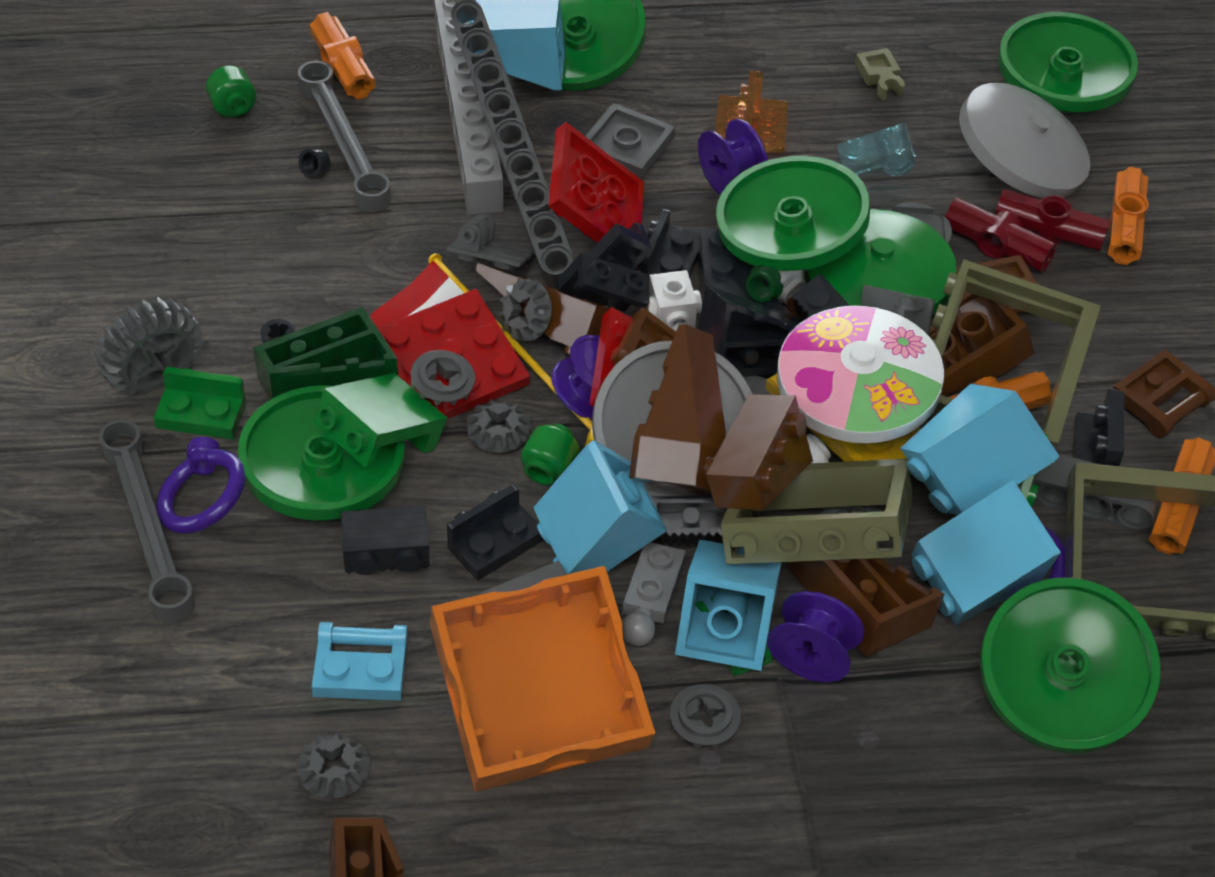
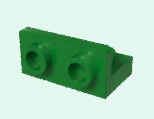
M165 367L163 372L165 390L153 417L155 428L234 440L246 407L243 379L228 374H214L187 368Z

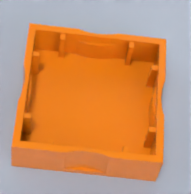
M605 566L545 579L540 583L521 590L490 592L432 606L430 626L474 792L649 747L655 735V730L638 674L631 664L625 649L622 621Z

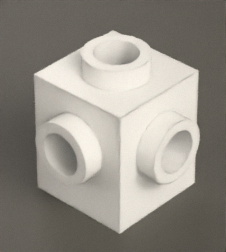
M687 270L649 275L650 303L645 308L674 331H677L680 324H686L695 328L696 314L701 313L702 300L700 292L698 290L693 291Z

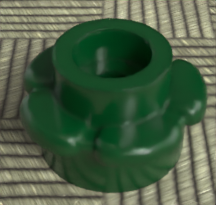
M765 265L754 267L746 281L748 294L758 302H771L774 297H780L784 288L783 283H781V274L771 266L768 268ZM764 280L768 281V286L764 283Z

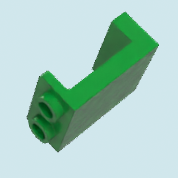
M395 373L324 388L314 417V423L364 467L373 464L377 451L381 446L409 440L423 453L434 451L447 420V417L426 399L421 400L420 394Z

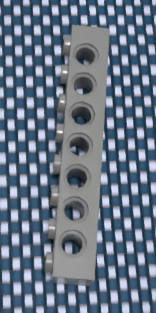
M434 0L435 30L467 215L504 212L503 176L498 151L451 19V9L460 0Z

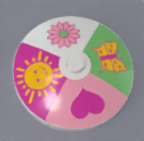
M844 306L819 312L805 319L791 331L780 350L777 380L781 395H796L800 413L805 415L806 425L811 429L841 441L878 443L893 440L914 431L931 416L941 396L944 367L934 342L913 322L898 314L879 308Z

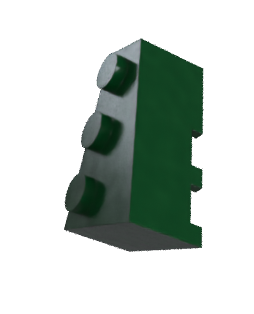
M363 306L253 347L257 377L270 400L285 392L308 386H336L392 373L398 376L397 357Z

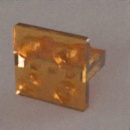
M749 70L748 84H741L740 96L719 95L715 132L725 139L727 125L731 120L739 118L755 129L763 142L766 152L782 153L785 149L788 102L784 100L762 99L764 71Z

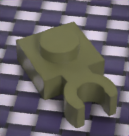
M888 48L856 54V68L867 86L877 84V96L881 100H886L888 89L894 90L898 97H903L905 83L900 78L901 69Z

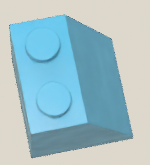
M476 0L483 9L506 74L552 90H562L565 45L560 0ZM478 50L475 53H482L485 50Z
M976 384L968 385L900 448L908 459L906 466L910 473L919 481L924 482L931 492L929 494L931 503L944 514L948 512L955 515L964 512L1013 480L1016 485L1020 484L1060 457L1016 391Z
M595 440L584 447L533 507L540 521L537 524L538 531L542 538L552 546L556 554L553 561H559L567 574L605 566L606 571H609L668 531L644 484L629 478L631 462Z
M1013 480L920 539L911 555L913 557L912 565L917 575L923 581L928 580L932 588L935 587L945 594L939 610L944 616H950L957 626L1006 600L1020 589L1041 581L1061 552Z
M699 540L687 575L675 655L761 671L782 562L726 564L724 544ZM744 547L740 548L738 554H745ZM703 601L709 612H700L695 603Z

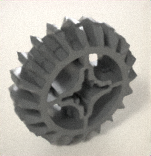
M155 297L150 303L142 299L138 307L131 308L127 306L125 314L122 316L114 315L115 322L112 325L103 327L105 335L96 340L99 348L94 352L97 357L99 371L111 387L115 388L118 392H124L127 396H131L137 391L146 395L149 390H158L160 387L165 386L163 379L165 367L180 369L194 367L192 359L201 355L198 347L203 343L200 334L202 331L199 328V323L181 303L178 304L171 298L162 301L160 298Z

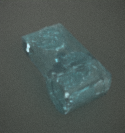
M905 122L837 144L842 165L853 171L856 175L883 167L887 174L900 176L909 172L915 164V153Z

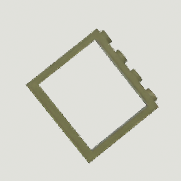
M963 259L958 273H949L943 290L944 294L950 295L947 305H938L931 325L938 329L935 340H931L936 345L941 358L964 291L1072 327L1041 427L1042 431L1048 434V440L1055 449L1061 437L1101 306ZM941 395L930 418L935 417L953 399Z
M908 459L810 463L764 509L784 510L886 505V510L883 512L752 518L754 511L762 510L727 508L721 523L726 564L901 557L913 498L911 473L906 466ZM890 537H893V548H879V541H889ZM741 547H744L745 554H738Z
M1076 462L1067 476L1064 578L1081 579L1083 494L1215 506V475ZM1132 605L1146 621L1149 628L1162 629V633L1165 635L1185 636L1189 632L1204 633L1207 639L1215 640V613Z

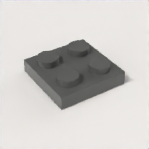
M612 103L585 137L638 178L642 179L674 139L675 127Z

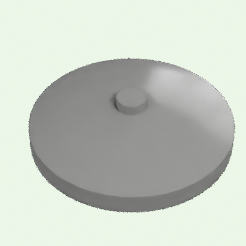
M987 83L974 89L960 109L959 121L962 134L968 146L988 170L1010 186L1040 198L1050 195L1064 198L1073 194L1088 177L1090 157L1079 132L1059 110L1036 94L1010 84Z
M672 341L652 343L625 356L609 372L597 394L592 414L593 438L630 462L635 433L639 424H645L652 408L648 401L652 391L659 390L665 375L662 366ZM715 352L727 436L744 402L752 392L740 372L728 360ZM643 483L649 496H683Z

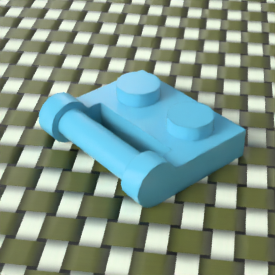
M320 622L312 680L313 697L401 701L408 644V625H394L393 629L334 627V622ZM333 644L392 646V653L333 651Z

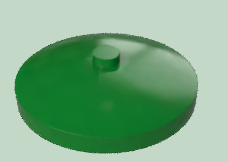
M560 0L565 45L562 90L581 91L596 88L616 79L629 69L639 56L646 38L647 24L641 0Z
M1047 12L1021 19L1005 32L999 48L998 66L1008 84L1036 94L1053 105L1057 110L1089 112L1110 107L1127 96L1135 81L1138 59L1130 42L1120 32L1106 23L1075 13Z
M812 156L776 158L745 170L726 186L718 200L716 209L718 231L727 249L740 260L753 266L765 265L766 268L771 266L778 271H798L815 268L843 256L862 239L870 220L869 195L862 180L853 171L837 162Z
M870 209L868 229L857 245L832 262L815 268L805 269L804 277L806 283H808L817 275L822 274L850 306H861L863 286L870 285L934 299L933 314H935L938 305H944L949 299L950 295L944 294L943 290L949 273L956 274V261L946 240L928 224L900 212Z
M331 385L298 388L274 397L252 414L240 434L238 457L244 466L245 485L260 502L281 514L304 520L341 518V511L368 509L378 503L393 489L402 473L405 460L404 441L381 446L377 451L373 464L364 467L314 423V417L324 388L332 387Z
M1052 578L1032 583L1020 589L1000 606L991 619L983 637L980 650V673L984 690L992 707L1007 726L1019 736L1048 750L1063 753H1087L1117 743L1131 733L1145 718L1157 695L1160 682V658L1156 641L1146 621L1122 596L1105 586L1088 580Z

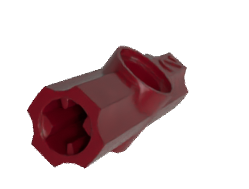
M1003 189L995 214L999 211L1013 213L1021 220L1023 228L1032 230V233L1055 244L1065 240L1099 251L1102 249L1111 222L1104 218L1073 210L1070 202L1061 196L1050 195L1040 200Z
M956 197L945 215L951 224L952 230L975 240L980 251L990 258L999 259L1004 255L1009 257L1021 255L1026 265L1044 273L1055 255L1057 244L1024 229L1021 220L1011 212L999 211L994 215Z

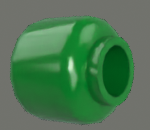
M233 65L222 66L212 72L206 81L208 98L215 111L223 117L233 118L244 115L253 108L256 102L254 85L247 73L240 67Z
M561 424L540 425L531 433L521 452L520 460L525 474L532 481L541 485H551L555 483L579 455L580 447L577 440L573 437L572 431Z

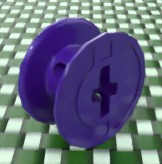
M739 118L729 122L726 127L725 139L720 134L711 130L703 132L698 139V156L703 173L711 187L720 196L726 186L739 174L757 164L768 161L763 142L755 129Z
M584 335L575 339L570 347V358L557 362L552 370V385L560 400L580 417L589 418L591 421L594 407L589 405L599 343L598 335Z
M802 591L787 597L783 601L781 611L785 623L777 625L768 634L767 645L771 655L783 667L803 678L827 683L841 680L850 670L851 660L847 650L854 649L863 640L865 630L861 619L849 606L834 597L819 592Z

